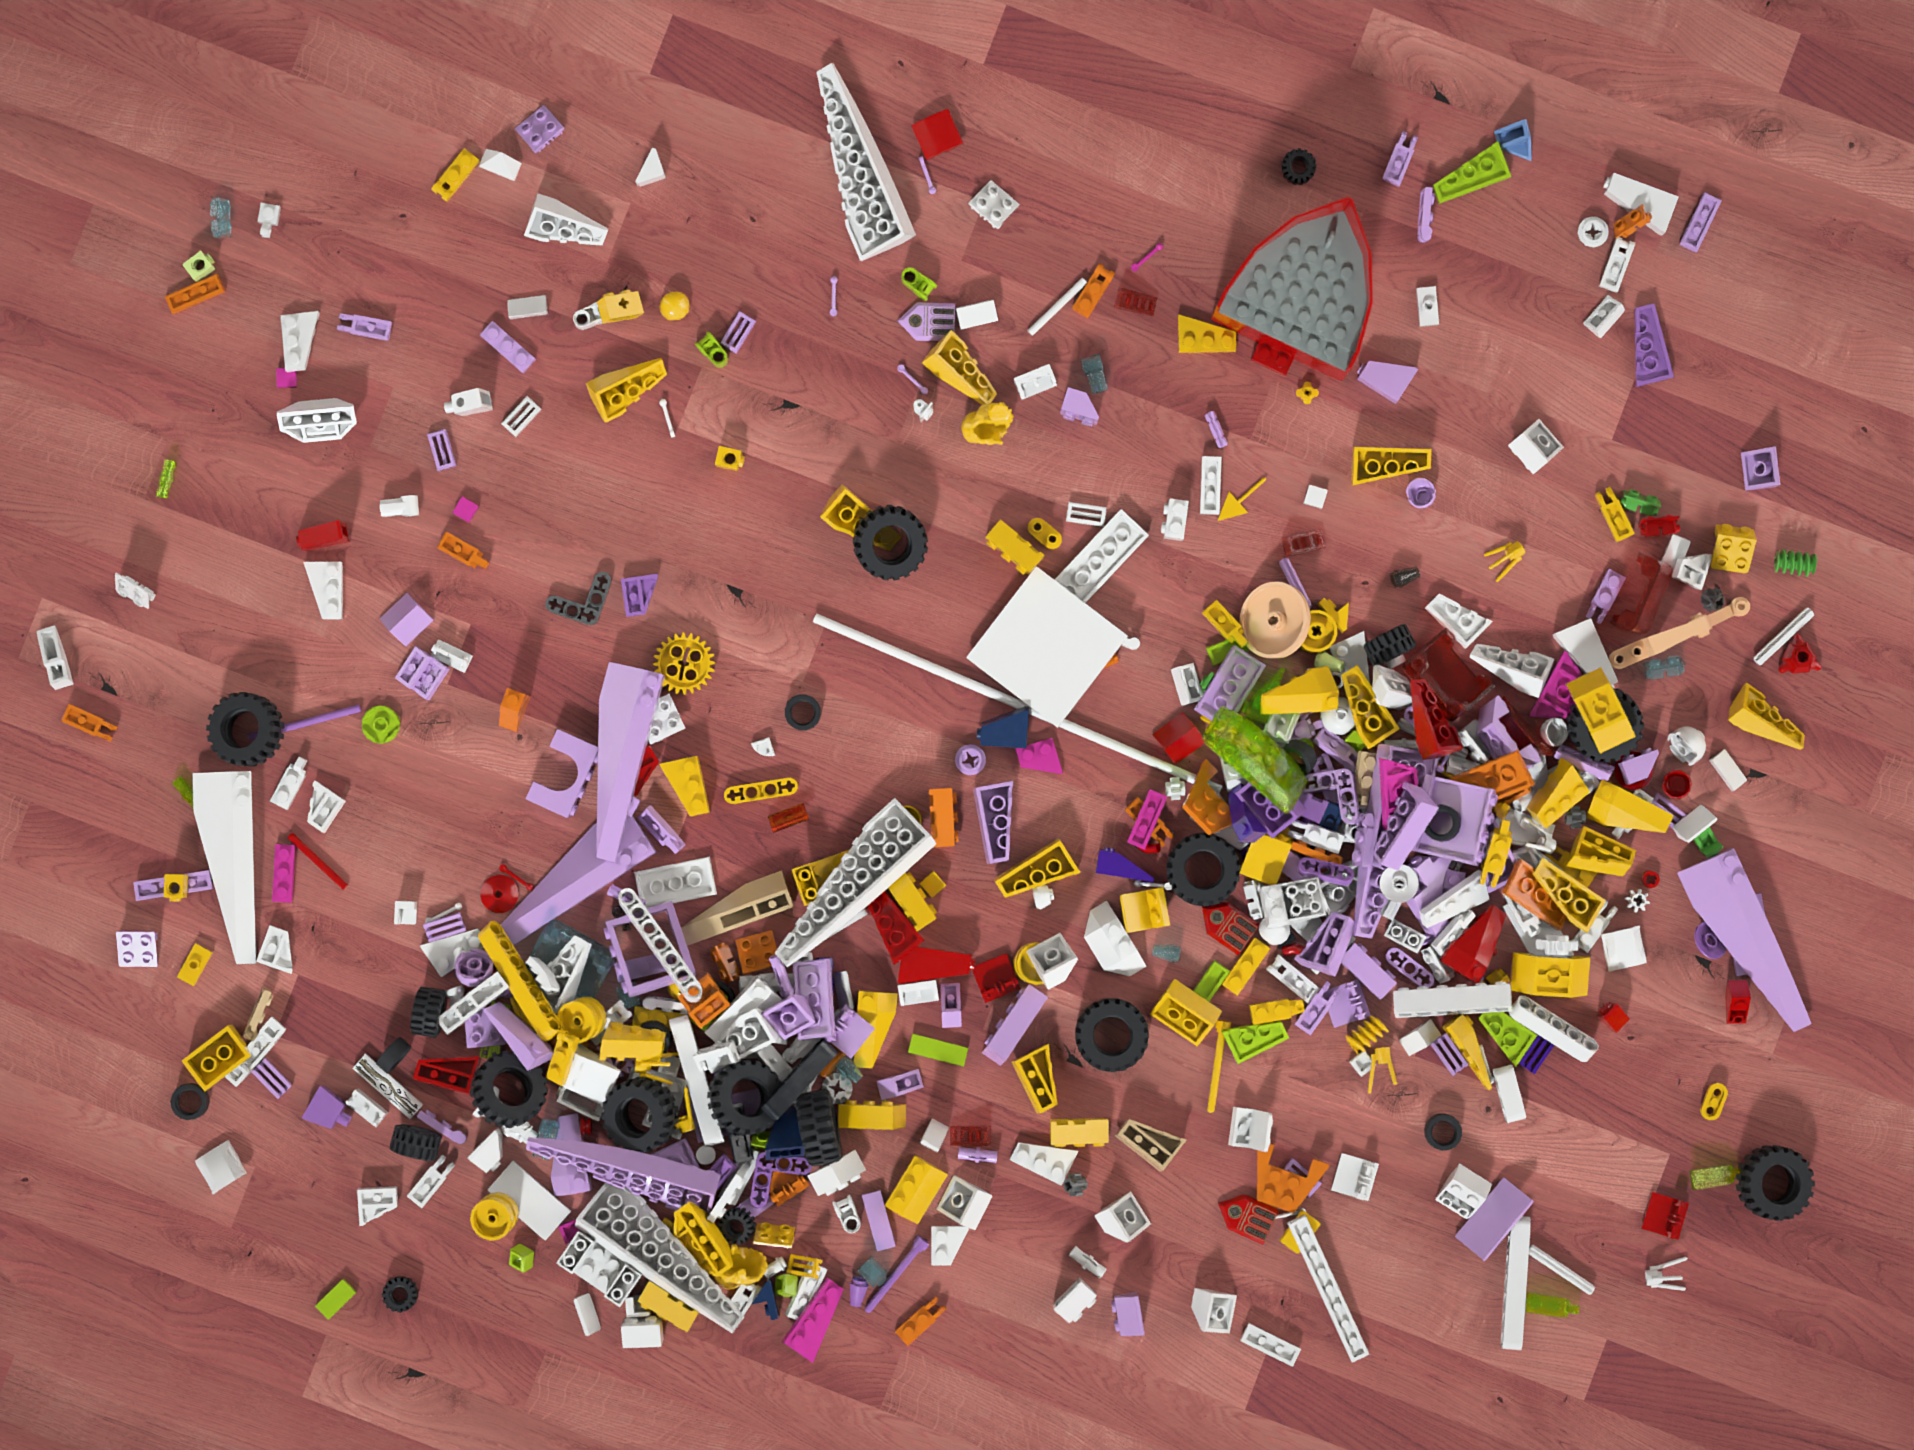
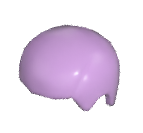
M1415 478L1410 481L1406 488L1408 500L1416 508H1427L1433 504L1436 498L1434 485L1425 478Z

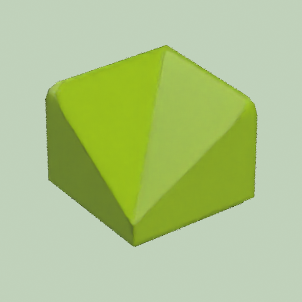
M1356 730L1351 731L1344 740L1357 753L1366 746Z
M518 1244L510 1249V1266L523 1273L533 1267V1250L522 1244Z
M790 1274L776 1276L774 1294L782 1297L795 1296L798 1277Z

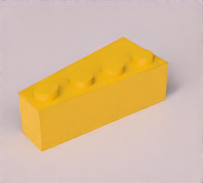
M1057 838L993 880L1006 898L1078 874L1080 871L1062 842Z

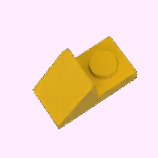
M1323 598L1317 603L1322 611L1328 613L1334 619L1337 628L1343 633L1347 629L1349 602L1337 612L1335 604L1330 599L1326 600Z

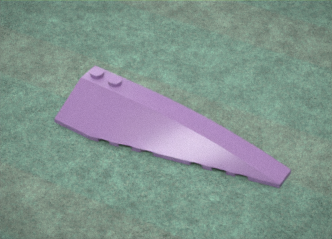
M613 662L608 664L599 697L596 858L615 862L665 676L660 673Z
M1380 743L1378 744L1376 764L1372 776L1373 783L1370 787L1366 813H1372L1374 816L1370 861L1368 867L1359 866L1355 901L1354 936L1366 938L1373 937L1381 918L1380 912L1388 901L1380 889L1381 875L1388 867L1380 865L1373 856L1382 831L1386 832L1382 824L1379 758L1417 768L1418 786L1421 788L1425 774L1436 776L1439 759L1423 760L1419 750Z
M633 815L632 817H627L615 862L596 858L597 823L594 824L505 919L501 926L513 946L657 853Z
M1734 848L1727 849L1677 872L1692 907L1716 934V937L1724 944L1728 952L1745 973L1749 975L1758 989L1762 991L1770 1004L1775 1007L1791 1030L1795 1032L1812 1024L1781 949Z
M528 1137L526 1150L548 1159L555 1157L560 1164L565 1166L572 1164L577 1167L579 1172H591L596 1179L620 1189L627 1187L632 1194L637 1196L640 1194L649 1196V1201L654 1203L658 1201L666 1203L665 1207L677 1211L691 1201L709 1215L711 1213L721 1176L712 1170L706 1171L699 1169L695 1165H685L657 1156L607 1145L549 1138Z

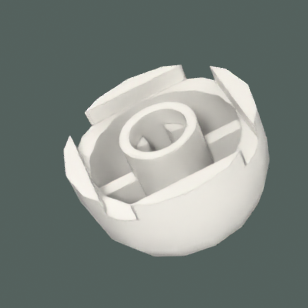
M1338 697V709L1320 713V720L1323 726L1333 734L1343 735L1355 728L1350 705L1345 697Z
M1684 726L1674 730L1668 736V741L1671 739L1672 743L1669 746L1671 751L1682 763L1687 761L1688 765L1691 766L1703 757L1706 750V741L1701 731L1693 727Z

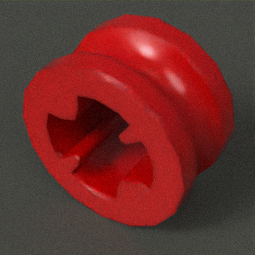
M1648 870L1642 874L1641 881L1644 886L1654 888L1659 884L1660 877L1656 872ZM1647 875L1655 876L1653 884L1650 882L1646 883V880H1648L1646 878Z
M581 1118V1136H584L585 1133L591 1136V1118L588 1120Z

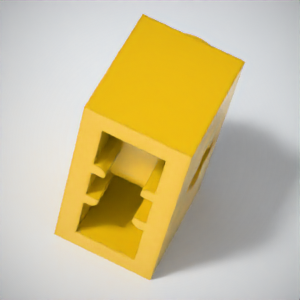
M624 290L617 295L611 292L602 295L603 298L597 301L602 324L634 319L644 313L638 291Z

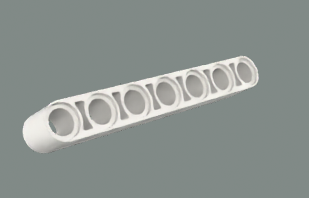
M630 888L622 889L619 893L621 908L684 997L692 1003L699 1001L702 997L700 983L637 894ZM625 895H630L633 899L631 902H624L622 898ZM640 910L644 915L636 918L633 916V913ZM652 926L655 930L653 933L648 934L644 931V928ZM662 941L666 946L663 949H658L655 947V944ZM674 957L677 962L670 965L666 962V959ZM683 972L688 977L686 980H679L677 975ZM691 988H696L699 993L696 996H691L688 991Z
M686 1014L669 1019L704 1144L706 1147L724 1143L725 1139L722 1128L717 1125L719 1121L717 1119L713 1120L711 1116L713 1110L708 1109V1103H711L710 1098H707V1092L711 1090L705 1071H699L693 1055L699 1048L689 1015Z
M1522 1216L1508 1233L1501 1349L1522 1350L1531 1220L1528 1216Z

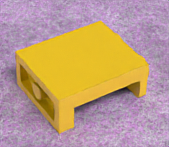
M1266 833L1256 842L1250 843L1239 873L1269 885H1276L1291 849L1292 840L1285 834L1279 833V835L1271 838Z

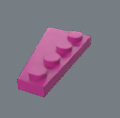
M826 1278L782 1342L813 1363L844 1289L829 1278Z

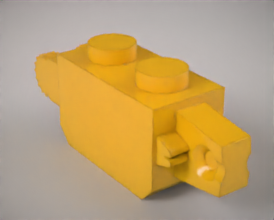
M1501 819L1499 828L1494 827V830L1490 832L1481 863L1482 872L1479 884L1484 885L1487 873L1491 872L1494 874L1490 884L1491 887L1495 888L1499 875H1502L1512 842V832L1508 831L1510 826L1509 820Z

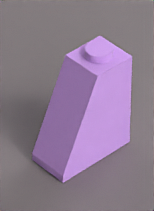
M1368 361L1366 365L1362 364L1357 371L1359 374L1357 380L1396 404L1418 369L1410 366Z

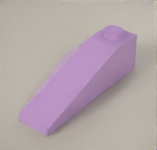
M501 1002L484 1009L486 1015L527 1071L552 1059L554 1048L550 1042L540 1039L534 1028Z

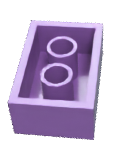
M1268 766L1235 793L1242 802L1244 801L1271 838H1274L1307 811L1271 766Z

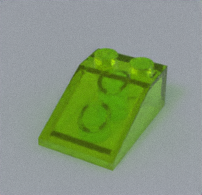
M1285 668L1278 669L1248 701L1243 703L1240 713H1243L1242 717L1244 719L1262 725L1267 724L1270 714L1260 713L1261 695L1280 685Z

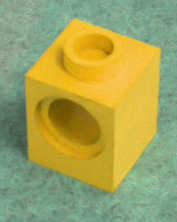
M719 446L715 466L739 471V467H743L745 456H742V451ZM729 454H733L736 457L735 462L732 464H728L725 461L726 456Z
M165 874L164 897H168L169 901L181 902V898H187L188 875ZM175 882L180 886L178 893L172 891V885Z

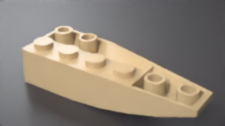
M782 870L744 884L682 926L681 930L686 945L694 944L795 907Z

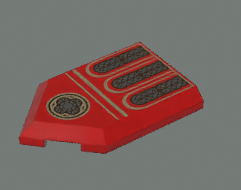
M1229 902L1202 906L1206 933L1236 955H1239L1260 924Z
M1245 1194L1218 1203L1228 1230L1264 1245L1278 1214V1209Z

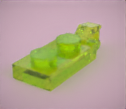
M1726 1164L1689 1170L1692 1190L1731 1185L1734 1182V1178H1736V1173L1740 1174L1742 1169L1732 1168V1165Z
M1530 1292L1526 1294L1525 1312L1560 1318L1568 1317V1313L1579 1314L1580 1307L1570 1304L1569 1299Z

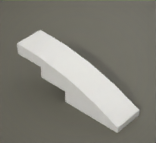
M498 971L440 1015L439 1024L447 1035L509 988Z

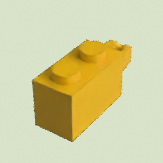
M1287 998L1248 1005L1253 1025L1290 1019L1293 1015L1305 1012L1303 1000H1288Z

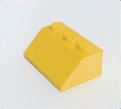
M1174 978L1150 1012V1015L1198 1046L1213 1028L1222 1010Z
M232 1024L214 1035L184 1058L182 1062L201 1088L207 1091L250 1058L251 1053L244 1039Z
M915 1154L886 1201L885 1206L900 1216L918 1224L948 1174Z

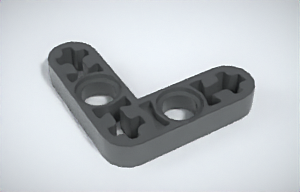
M606 572L597 573L585 605L553 595L547 598L545 606L551 613L586 625H595L600 619L612 584V578ZM603 575L608 580V583H604L602 589H606L605 593L600 590H594L595 586L600 587L598 578H602ZM595 593H599L602 596V601L599 604H594L591 600L592 595ZM557 599V603L563 605V602H567L563 613H560L562 609L558 607L552 610V606L549 605L550 601L554 602ZM571 605H575L578 609L575 616H570L567 613V609ZM581 608H585L583 612L590 614L592 611L595 620L591 619L588 622V618L581 616V620L578 619L581 615Z

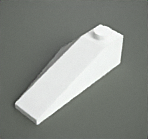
M574 936L563 947L554 961H550L547 965L557 979L560 987L559 992L545 991L540 987L541 983L536 978L534 979L555 1013H558L564 1004L575 999L592 945L578 936Z

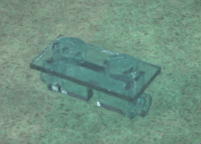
M216 197L210 203L211 217H217V220H211V234H213L214 238H220L221 236L231 237L229 199Z
M1670 656L1664 660L1652 659L1643 663L1647 670L1645 671L1646 679L1650 678V680L1664 678L1663 671H1666L1667 677L1681 675L1685 672L1684 665H1686L1683 659L1678 656Z
M542 1119L537 1138L556 1139L560 1129L558 1126L559 1122ZM536 1153L532 1154V1156L534 1157H542V1159L549 1160L548 1158H545Z

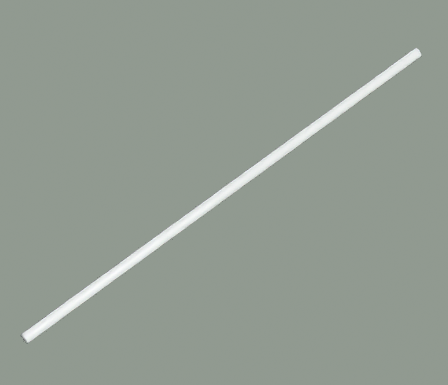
M817 613L815 615L814 623L1016 709L1029 706L1022 700L822 615ZM1029 706L1030 715L1049 722ZM1064 719L1059 726L1192 784L1195 781L1196 774ZM1208 780L1207 783L1219 794L1222 785Z

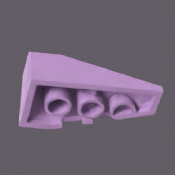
M578 1113L558 1118L556 1139L583 1142ZM553 1157L551 1181L554 1196L571 1195L593 1189L590 1172H579L576 1166L572 1164L562 1165Z

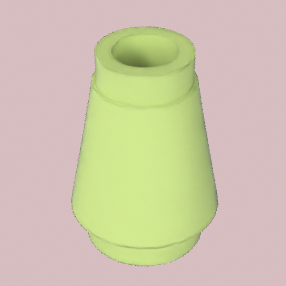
M1323 652L1317 654L1314 665L1315 667L1328 666L1330 671L1341 673L1345 662Z

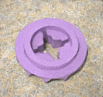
M969 744L958 750L955 756V763L962 773L975 775L984 768L986 757L980 747ZM966 752H968L971 755V757L978 756V758L974 760V768L972 767V765H970V763H962L967 759Z

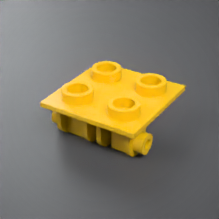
M766 1222L757 1223L753 1244L792 1248L795 1227L771 1225Z

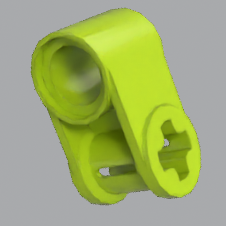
M908 267L902 272V283L924 301H927L931 291L937 288L936 283L914 268ZM906 273H913L915 280L908 282L904 276Z
M709 331L706 332L707 335L699 342H695V346L714 366L718 368L726 366L729 360L728 355ZM717 354H723L724 359L721 362L714 360Z

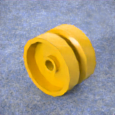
M1311 610L1309 631L1300 648L1308 653H1320L1327 650L1335 642L1337 625L1328 613L1321 610ZM1312 629H1317L1318 634L1313 636Z
M1040 942L1027 943L1020 947L1013 961L1017 976L1024 982L1034 985L1044 983L1029 958L1027 950L1040 944Z
M583 996L568 1002L559 1009L557 1014L562 1024V1029L571 1036H577L579 1043L598 1036L606 1025L604 1007L598 1000L592 997Z
M490 1193L483 1197L473 1208L470 1217L471 1226L481 1238L490 1241L499 1240L518 1222V1206L514 1199L505 1193Z

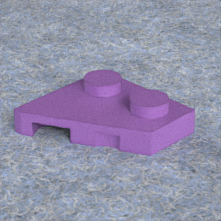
M658 574L621 579L626 617L646 615Z

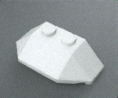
M338 398L298 401L277 411L280 431L286 432L301 442L342 439L357 423L354 405Z
M1375 665L1373 667L1372 689L1375 693L1374 698L1376 702L1381 706L1395 710H1401L1412 705L1410 681L1395 670Z
M1105 901L1090 910L1084 938L1103 970L1132 976L1145 968L1146 965L1108 902Z

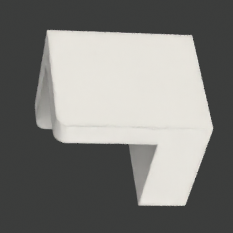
M395 901L394 924L415 925L417 921V902Z
M640 1295L627 1296L625 1299L626 1317L650 1316L651 1309L648 1311L640 1306L641 1303L638 1302Z

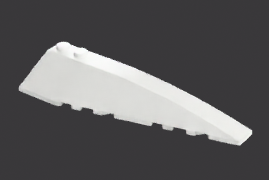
M830 63L817 72L821 96L824 98L825 103L823 107L824 113L827 114L829 124L827 129L832 140L830 145L835 172L839 177L838 188L843 198L842 209L846 214L845 225L860 261H864L906 242L916 236V233L888 168L855 101L834 63Z
M251 771L193 773V811L236 964H255Z
M605 1182L577 1217L576 1228L649 1280L715 1323L733 1333L744 1319L743 1314L721 1292L719 1286L698 1265L696 1259L678 1238L674 1237L666 1224L662 1223L654 1210L650 1209L640 1195L632 1194L629 1188L620 1189Z

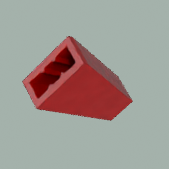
M917 946L901 959L897 983L902 984L970 974L971 970L974 971L976 959H972V954Z

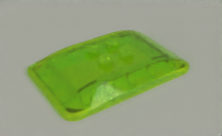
M1221 706L1202 735L1203 741L1285 813L1291 812L1307 784V778L1296 761L1257 725L1241 714Z

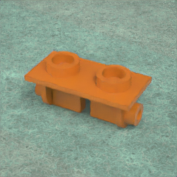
M1643 204L1613 223L1616 239L1618 237L1627 238L1637 230L1636 225L1641 228L1651 222L1652 215L1650 212H1645Z
M723 942L711 948L710 955L713 962L717 963L721 979L725 980L727 984L739 978V973L741 972L736 962L728 963L727 961L733 957L728 945H725Z

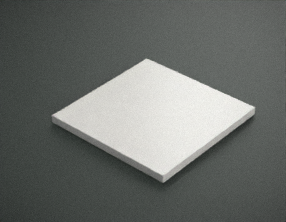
M1036 566L966 658L1058 728L1128 636Z

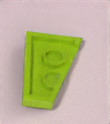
M1504 1012L1481 1013L1478 1017L1482 1025L1514 1067H1516L1537 1035Z
M1281 1020L1221 1030L1237 1064L1289 1039Z

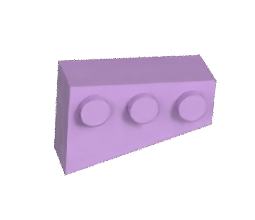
M1332 912L1317 930L1318 933L1314 938L1307 942L1305 949L1294 959L1302 966L1335 977L1353 935L1355 921L1348 916Z

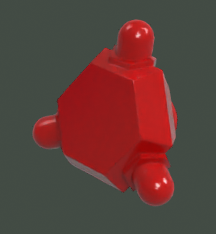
M1796 633L1793 636L1792 643L1788 644L1782 657L1783 664L1778 667V671L1780 673L1788 671L1792 674L1807 673L1813 669L1819 671L1822 665L1817 662V656L1809 644L1802 640L1800 634Z

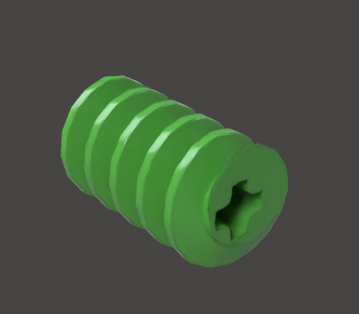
M1781 549L1780 552L1779 550L1776 551L1774 559V570L1776 573L1779 568H1782V574H1785L1787 569H1789L1790 575H1793L1795 570H1797L1798 576L1801 575L1802 571L1805 572V577H1808L1810 572L1812 574L1815 573L1817 565L1816 554L1809 556V553H1804L1802 555L1800 551L1794 554L1793 550L1786 552L1785 549Z

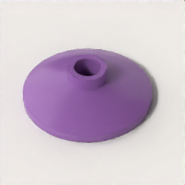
M1705 922L1696 927L1694 939L1700 952L1711 959L1722 957L1727 948L1720 942L1711 928Z

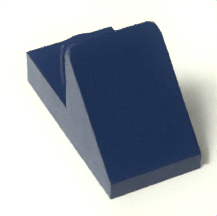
M771 1278L766 1281L752 1304L767 1301V1304L764 1305L766 1316H770L771 1320L779 1319V1312Z

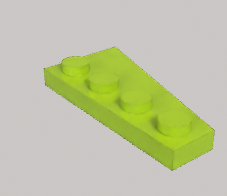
M1495 142L1492 146L1432 186L1439 204L1511 178L1499 142Z

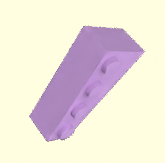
M1405 781L1402 786L1404 789L1401 798L1397 797L1395 802L1397 805L1393 816L1389 815L1387 820L1388 828L1386 832L1382 831L1373 852V856L1380 865L1397 871L1405 862V859L1438 810V806L1423 788Z
M1030 984L1026 988L1022 987L1016 995L1019 998L1017 1002L1010 1004L1006 1010V1013H1008L1006 1018L999 1020L995 1026L997 1031L994 1035L990 1034L985 1041L986 1047L982 1054L1000 1066L1007 1060L1048 998Z

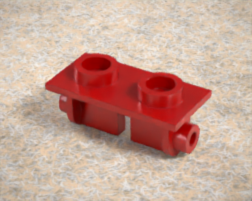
M1672 514L1664 515L1661 518L1648 516L1641 519L1638 528H1640L1641 535L1645 537L1659 536V529H1662V535L1676 534L1680 532V525L1677 524L1680 516H1673Z

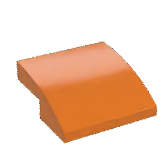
M709 973L698 980L702 987V997L699 1001L689 1002L682 993L677 997L700 1029L731 1005ZM691 988L688 993L691 996H696L699 991L696 988Z

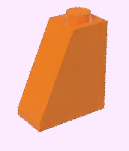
M507 688L500 705L499 726L518 732L531 696Z

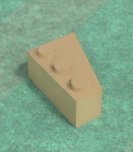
M1130 1119L1126 1120L1115 1134V1137L1160 1172L1167 1167L1186 1142L1183 1138L1170 1135Z

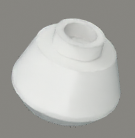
M1048 885L1032 888L1036 908L1041 910L1050 905L1051 900H1054L1052 888L1049 889Z

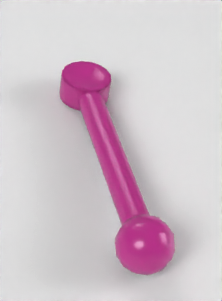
M1158 243L1156 248L1137 264H1132V271H1138L1140 265L1158 250L1163 249V244Z

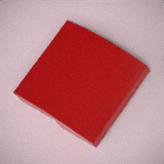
M949 109L942 110L911 125L926 160H930L943 152H949L964 144Z

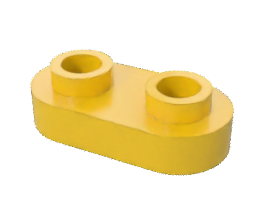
M1034 518L1029 522L1028 532L1046 548L1053 550L1061 545V534L1041 518ZM1035 524L1041 525V529L1039 531H1036L1034 529ZM1050 536H1054L1056 538V541L1054 543H1051L1049 541Z
M1713 1083L1708 1087L1700 1107V1113L1703 1118L1716 1120L1720 1116L1728 1096V1090L1723 1084ZM1715 1089H1719L1720 1091L1718 1096L1714 1095ZM1708 1107H1712L1713 1109L1711 1114L1707 1113Z

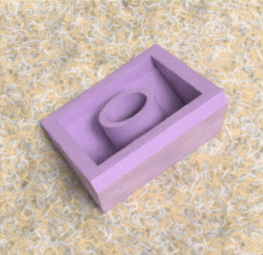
M1776 447L1741 453L1745 491L1774 488L1781 485Z
M406 593L380 618L385 627L405 646L412 642L434 621L409 593Z
M791 995L761 1012V1015L784 1040L816 1023L806 996Z

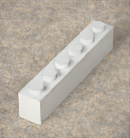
M1496 982L1495 985L1477 983L1475 986L1458 984L1456 987L1449 988L1447 985H1439L1432 989H1429L1427 986L1417 987L1416 990H1409V988L1403 987L1398 988V991H1393L1394 1014L1396 1018L1512 1011L1511 986L1506 984V982Z

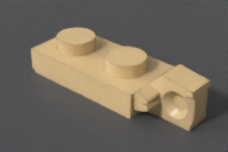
M1358 752L1354 778L1359 805L1367 806L1377 753Z
M262 988L249 1017L248 1024L243 1033V1037L248 1040L254 1041L259 1034L256 1027L258 1023L261 1024L263 1022L265 1006H269L273 998L269 988Z

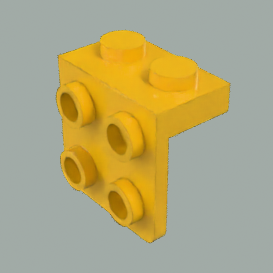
M1716 524L1714 530L1716 543L1710 563L1711 568L1747 573L1757 541L1755 531L1745 526L1739 528L1729 524Z

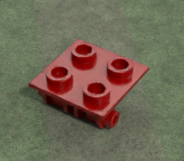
M1007 953L975 966L974 971L972 970L985 1003L1021 989Z
M1652 1192L1641 1229L1679 1240L1689 1203Z

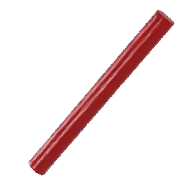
M293 832L287 837L342 890L348 886L340 876Z

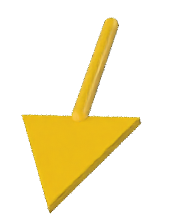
M1262 478L1239 500H1236L1229 492L1217 521L1248 513L1240 503L1264 483L1266 478Z

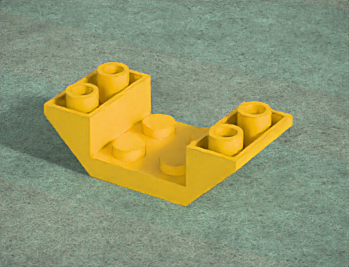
M1601 667L1566 683L1600 753L1636 737Z
M849 850L792 869L804 906L809 905L810 902L815 900L817 892L834 868L839 866L842 857Z
M1513 952L1511 991L1540 996H1587L1590 957L1570 956V958L1534 956L1532 953Z

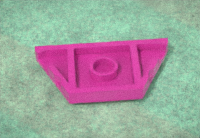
M1563 651L1539 698L1528 715L1529 717L1566 719L1567 714H1571L1569 708L1571 704L1575 705L1576 703L1566 683L1583 675L1566 651Z
M1379 758L1383 828L1387 830V820L1389 815L1393 816L1395 812L1397 797L1401 798L1404 781L1418 786L1417 768Z

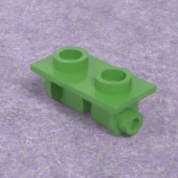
M1629 489V491L1623 490L1625 498L1620 500L1623 508L1636 511L1638 505H1640L1639 513L1657 516L1659 508L1656 507L1661 508V502L1657 497L1653 495H1647L1646 497L1632 489Z

